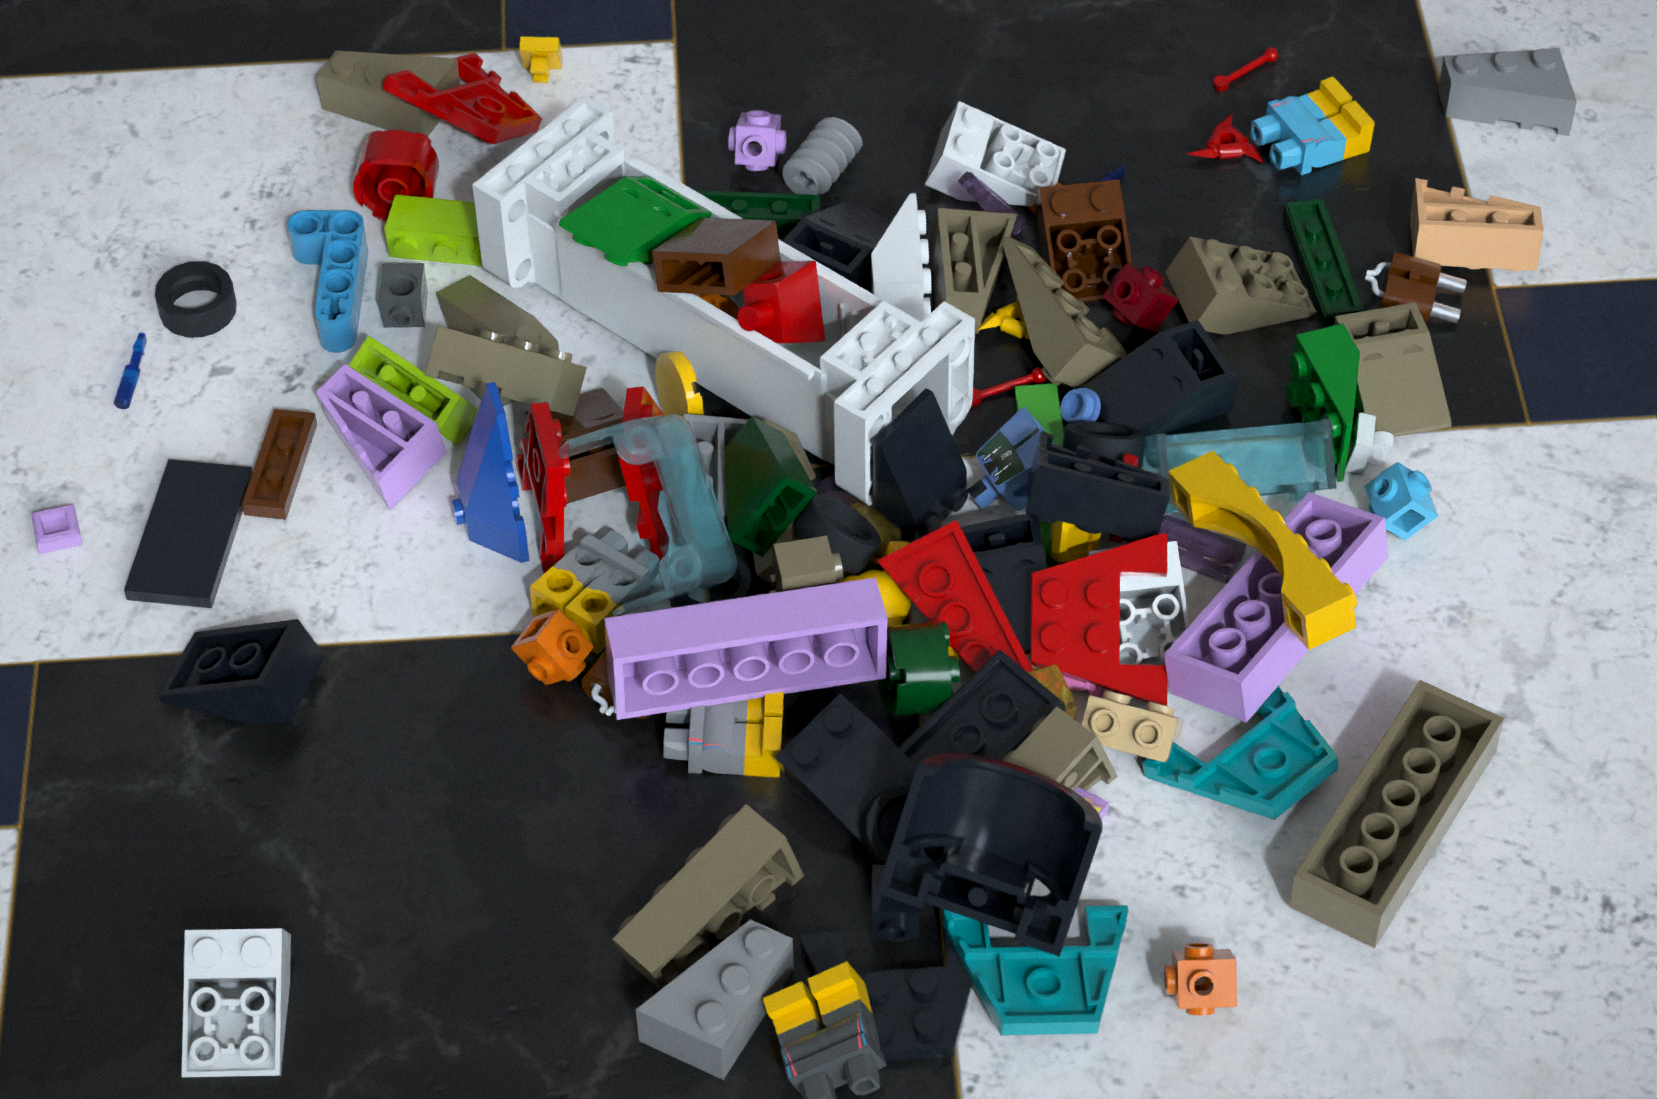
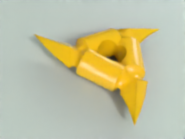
M1018 296L1015 302L998 309L996 314L992 312L978 330L1000 326V331L1020 339L1026 337V339L1030 340Z

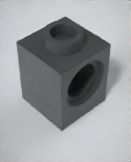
M424 263L383 264L379 295L383 327H425L428 288Z

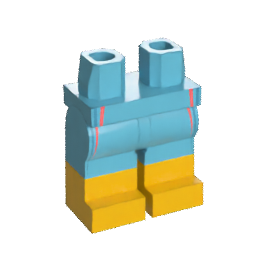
M1333 76L1320 81L1319 90L1298 98L1291 96L1281 101L1277 99L1268 102L1266 116L1252 121L1250 138L1257 146L1270 142L1273 143L1269 156L1271 162L1278 170L1293 166L1300 175L1311 172L1312 167H1323L1369 152L1375 122L1356 101L1352 102L1353 97Z

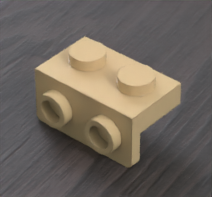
M1104 690L1102 698L1089 695L1082 725L1097 736L1102 746L1160 762L1168 761L1174 737H1180L1184 722L1173 717L1175 708L1148 702L1146 710L1129 706L1131 697Z

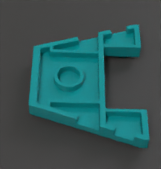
M1278 686L1255 712L1264 719L1208 763H1204L1173 742L1167 762L1148 758L1142 765L1143 775L1148 779L1275 820L1338 770V756L1311 721H1305L1297 711L1295 701L1290 694L1283 692Z
M1128 905L1085 906L1083 920L1087 946H1063L1060 957L1032 947L993 948L990 944L988 924L943 909L942 925H944L1001 1036L1098 1034L1127 922Z

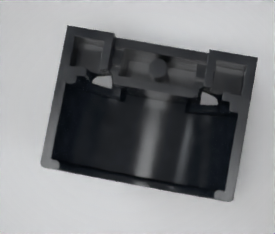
M948 753L930 756L917 765L876 893L920 909L923 908L924 903L948 910L1016 934L1015 942L1060 957L1103 830L1102 818L1097 810L1081 795L1067 786L1033 770L978 755ZM924 847H945L939 863L926 856ZM1035 879L1039 880L1050 890L1047 896L1030 895Z

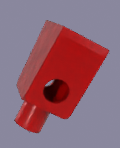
M816 260L781 261L743 289L745 306L739 309L737 319L739 325L745 331L755 330L775 343L825 341Z

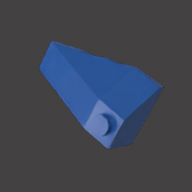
M496 382L486 384L456 479L458 499L451 500L456 525H465L469 541L522 563L530 561L523 516H520L517 499L520 498L511 462L513 461L506 414Z

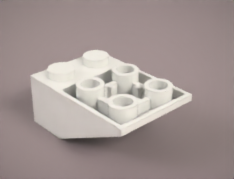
M959 101L941 130L925 185L960 201L1032 206L1039 188L1057 185L1066 149Z
M916 193L909 194L871 253V293L922 322L931 313L930 297L924 298V294L931 293L930 268L922 267V264H929L928 239H920V235L926 234L925 210H917Z
M1177 541L1168 542L1167 577H1120V664L1166 665L1164 653L1190 625ZM1109 549L1089 551L1087 556Z
M282 928L185 930L182 1077L281 1076L290 989V933Z

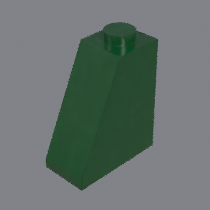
M752 416L725 448L728 537L730 541L763 557L817 494V491L785 434Z

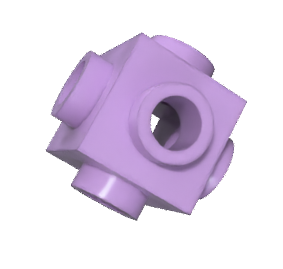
M759 110L741 113L736 127H730L729 151H735V164L745 165L746 169L753 171L767 170L769 166H775L779 154H785L786 130H780L781 115H774ZM751 141H757V142H759L760 144H752V143H749V142H751Z

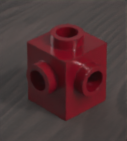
M1128 263L1114 275L1110 287L1103 295L1114 306L1111 312L1120 321L1129 326L1134 324L1153 332L1157 331L1179 300L1162 284L1165 278L1158 271L1148 265L1141 269Z

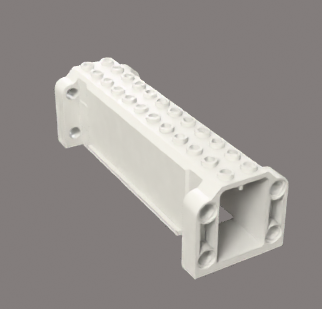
M586 95L472 184L484 270L514 288H520L527 282L536 283L562 299L566 304L655 358H658L662 353L680 351L690 361L697 376L696 383L748 415L761 421L767 418L797 434L804 449L835 466L836 485L868 505H873V440L925 388L934 393L952 436L971 408L973 400L975 319L945 301L920 322L816 261L825 341L775 343L755 330L745 331L741 328L737 319L698 297L700 294L658 292L654 261L652 264L646 265L641 262L628 263V266H619L607 261L604 258L605 253L596 247H587L575 242L572 239L573 234L559 226L560 219L564 217L563 211L568 208V215L625 176L649 175L712 212L710 218L743 219L643 160L634 157L629 161L624 158L623 149L615 145L613 111ZM778 239L781 261H813L812 258ZM743 290L734 296L719 295L733 300L739 309L745 306Z

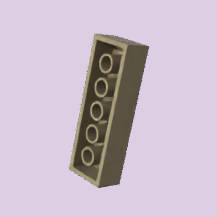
M1419 680L1294 874L1289 907L1375 948L1495 755L1504 718Z

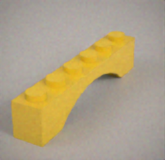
M1213 450L1168 471L1172 504L1194 527L1235 537L1254 547L1270 560L1283 580L1281 596L1285 625L1308 650L1356 628L1354 608L1357 607L1358 602L1352 587L1347 582L1342 583L1332 573L1329 564L1324 558H1317L1311 552L1304 538L1299 533L1294 534L1285 525L1281 514L1276 509L1271 510L1262 501L1259 492L1254 486L1248 487L1231 463L1226 464Z

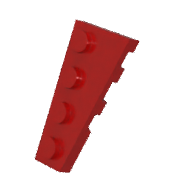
M957 520L877 560L930 622L946 621L949 629V644L974 673L1001 649L1038 680Z

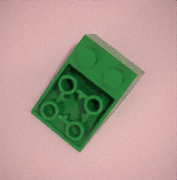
M649 175L625 176L560 219L559 226L572 233V239L575 242L587 247H596L604 252V258L619 266H628V263L634 262L652 264V251L699 218H710L712 212Z
M1344 323L1296 335L1294 353L1290 354L1289 357L1291 368L1290 382L1286 383L1285 386L1289 404L1291 407L1298 409L1306 435L1313 437L1323 466L1330 468L1337 482L1344 481L1353 425L1360 351Z

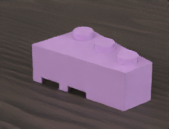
M346 364L316 391L328 422L389 510L447 453L436 422Z

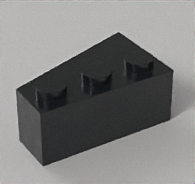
M1041 431L1028 475L1026 513L1033 514L1036 519L1046 523L1061 521L1073 524L1087 533L1098 534L1102 531L1118 535L1128 543L1159 534L1170 498L1169 479L1120 460L1115 462L1114 467L1090 458L1091 449L1079 445L1076 452L1052 444L1054 435Z

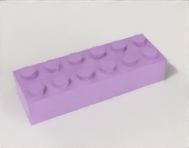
M1308 492L1284 519L1285 525L1294 534L1299 533L1306 541L1311 552L1317 558H1324L1329 564L1332 573L1342 583L1347 582L1352 587L1355 595L1388 558L1385 517ZM1258 550L1255 551L1164 653L1171 694L1246 723L1308 652L1305 645L1285 625L1281 596L1283 583L1281 575L1270 560Z
M876 578L852 580L843 583L805 587L796 590L604 618L608 682L617 720L691 709L693 706H710L765 697V694L784 692V694L885 679L888 617Z

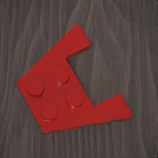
M476 53L455 57L458 62L459 78L468 84L439 91L411 71L404 70L387 75L382 87L385 91L493 145L537 132L542 118L515 91H510V94H508L499 85L502 78L495 71H489L488 74L481 68L484 60Z
M645 387L627 388L618 457L630 502L639 501L637 518L640 539L649 538V551L659 557L660 569H666L670 538L658 512L660 491H665L667 487L666 472L677 471L680 436Z
M548 402L530 404L524 426L525 433H529V438H521L520 451H523V454H517L516 466L522 490H533L542 526L539 559L543 574L564 557V507L567 506V490L564 478L570 476L568 452L560 451L559 447L562 443L559 419H552Z
M1157 534L1032 573L1031 665L1083 683L1089 682L1112 690L1114 693L1130 696L1147 703L1152 702L1167 706L1166 665L1120 664V577H1167L1168 534Z

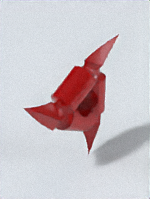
M1233 113L1213 128L1214 130L1206 144V148L1185 153L1206 158L1218 157L1219 160L1241 158L1243 154H1246V156L1263 163L1253 143H1248L1249 139L1232 126Z

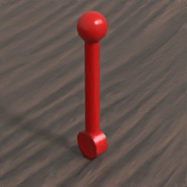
M1272 47L1267 48L1262 56L1231 74L1216 76L1213 80V88L1220 92L1226 91L1230 82L1265 62L1276 61L1278 51Z
M1035 368L1029 375L980 391L973 388L971 406L979 405L982 398L1013 389L1015 386H1022L1031 382L1041 384L1045 382L1046 376L1042 373L1041 368Z

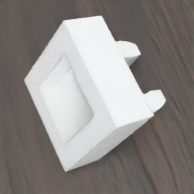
M1359 412L1351 431L1345 471L1361 475L1367 461L1378 466L1386 464L1387 451H1392L1394 435L1385 431L1374 432L1376 416Z

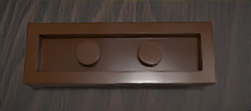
M274 409L242 502L244 515L287 519L317 427L315 413Z

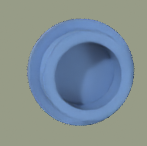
M1088 388L1071 390L1062 399L1060 406L1061 415L1067 424L1095 422L1100 413V398L1096 392Z

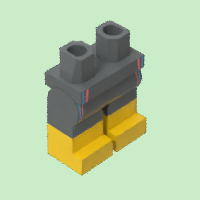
M848 962L808 978L811 991L801 981L763 998L767 1014L773 1020L780 1042L787 1078L804 1099H837L834 1089L846 1083L849 1084V1088L855 1095H866L880 1089L879 1069L887 1065L884 1055L880 1051L879 1037L865 982Z

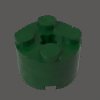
M946 621L887 627L886 678L879 679L878 684L883 706L888 715L910 716L935 713L953 695L951 683L959 682L960 669L957 657L949 656L948 653L950 637Z

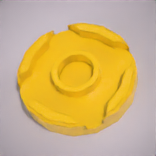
M680 351L660 354L656 361L655 376L658 397L663 413L678 435H680L684 414L703 415V400L700 392L693 393L691 383L696 382L697 376L690 361Z

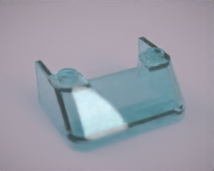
M666 414L629 420L569 439L558 450L560 459L614 443L618 455L629 464L642 465L654 461L683 546L667 552L659 563L658 572L664 590L623 603L612 611L614 617L634 614L721 585L733 576L737 567L736 554L693 429L685 418L676 414Z
M1330 419L1297 424L1176 435L1155 434L1145 437L1144 470L1156 473L1169 479V470L1214 450L1226 464L1231 463L1248 487L1254 486L1260 496L1289 493V499L1292 502L1301 501L1308 492L1315 494L1317 490L1337 489ZM1170 490V498L1165 513L1180 512L1172 504Z

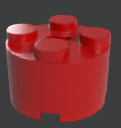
M404 130L374 131L368 136V140L360 152L353 182L354 196L361 207L364 204L373 211L372 216L387 222L395 195L433 198L439 172V159L431 146L429 137L423 133H411Z

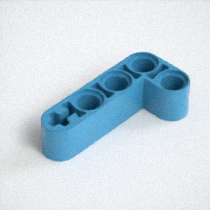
M351 210L299 211L288 219L287 227L294 259L302 264H321L315 305L320 345L329 352H344L354 346L357 340L368 258L364 220L359 213Z

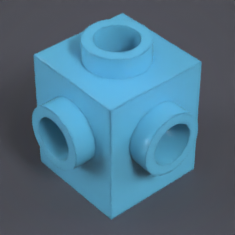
M1396 462L1364 486L1371 503L1368 505L1370 513L1385 517L1386 530L1403 540H1407L1438 517L1430 495L1432 486L1427 477L1419 470L1412 471L1401 463Z

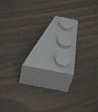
M1559 48L1443 56L1438 94L1445 117L1495 125L1496 119L1521 123L1520 129L1532 130L1533 125L1558 128L1557 134L1570 136L1577 100Z
M749 920L636 1009L639 1041L724 1080L767 1013L763 998L780 991L794 971L793 938L755 921Z

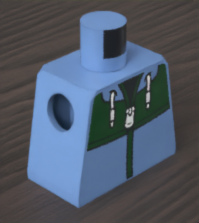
M1025 406L1006 422L976 453V458L986 472V475L967 490L982 509L1001 495L1015 510H1022L1026 507L1028 475L1041 431L1046 432V430Z

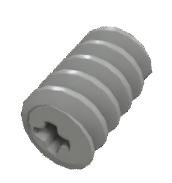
M829 117L820 120L814 130L809 133L806 140L802 142L799 149L794 152L791 159L784 165L782 176L786 185L795 194L818 195L828 192L832 183L838 179L840 173L845 170L847 164L853 160L855 154L863 146L859 132L842 119Z

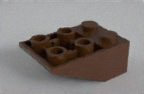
M1120 179L1039 188L1034 206L1044 261L1063 280L1064 285L1061 289L1069 292L1077 300L1083 303L1107 301L1103 295L1110 287L1114 275L1122 270L1126 263L1132 265Z
M603 388L580 394L574 416L550 411L552 419H559L562 432V443L559 445L560 451H567L569 455L570 476L564 478L567 490V504L626 486L618 457L624 410ZM529 410L523 412L525 420Z

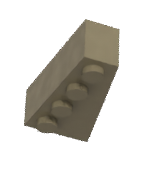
M745 804L737 814L729 815L721 823L718 833L704 847L695 849L689 855L685 866L671 880L663 882L656 888L651 900L637 914H633L624 920L619 927L618 934L612 940L623 958L661 990L706 955L710 949L709 943L713 939L727 938L738 930L743 915L751 908L756 906L762 911L775 901V895L772 891L785 881L793 886L804 875L787 838Z

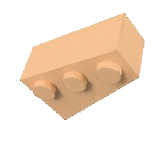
M1415 178L1410 213L1414 257L1441 264V266L1466 267L1469 269H1507L1515 272L1522 270L1537 271L1544 232L1541 207L1490 195L1488 201L1464 196L1465 189L1452 187L1451 193L1428 188V180Z

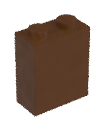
M699 218L652 251L658 292L734 296L781 261L776 220Z

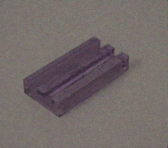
M967 171L958 180L960 185L987 212L1017 214L1001 196L971 171L970 173ZM1018 214L1012 232L1015 235L1026 226L1024 224L1025 221Z
M1167 514L1163 518L1159 534H1168V542L1177 541L1179 547L1188 550L1185 551L1178 548L1181 567L1227 584L1245 555L1246 544L1207 529L1196 528L1191 523ZM1204 556L1215 561H1218L1220 563L1226 564V566L1204 558Z

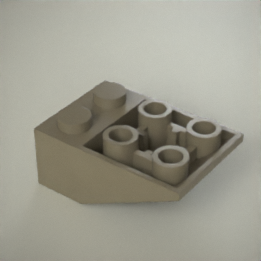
M1189 237L1165 271L1188 321L1199 320L1207 332L1227 335L1308 318L1316 313L1308 292L1294 269L1292 260L1280 252L1272 253L1253 249L1249 246L1221 243L1214 239L1205 240Z
M1416 302L1335 316L1334 325L1344 323L1360 351L1355 408L1358 414L1360 412L1376 416L1374 432L1385 431L1391 433L1394 437L1451 427V417L1430 333Z

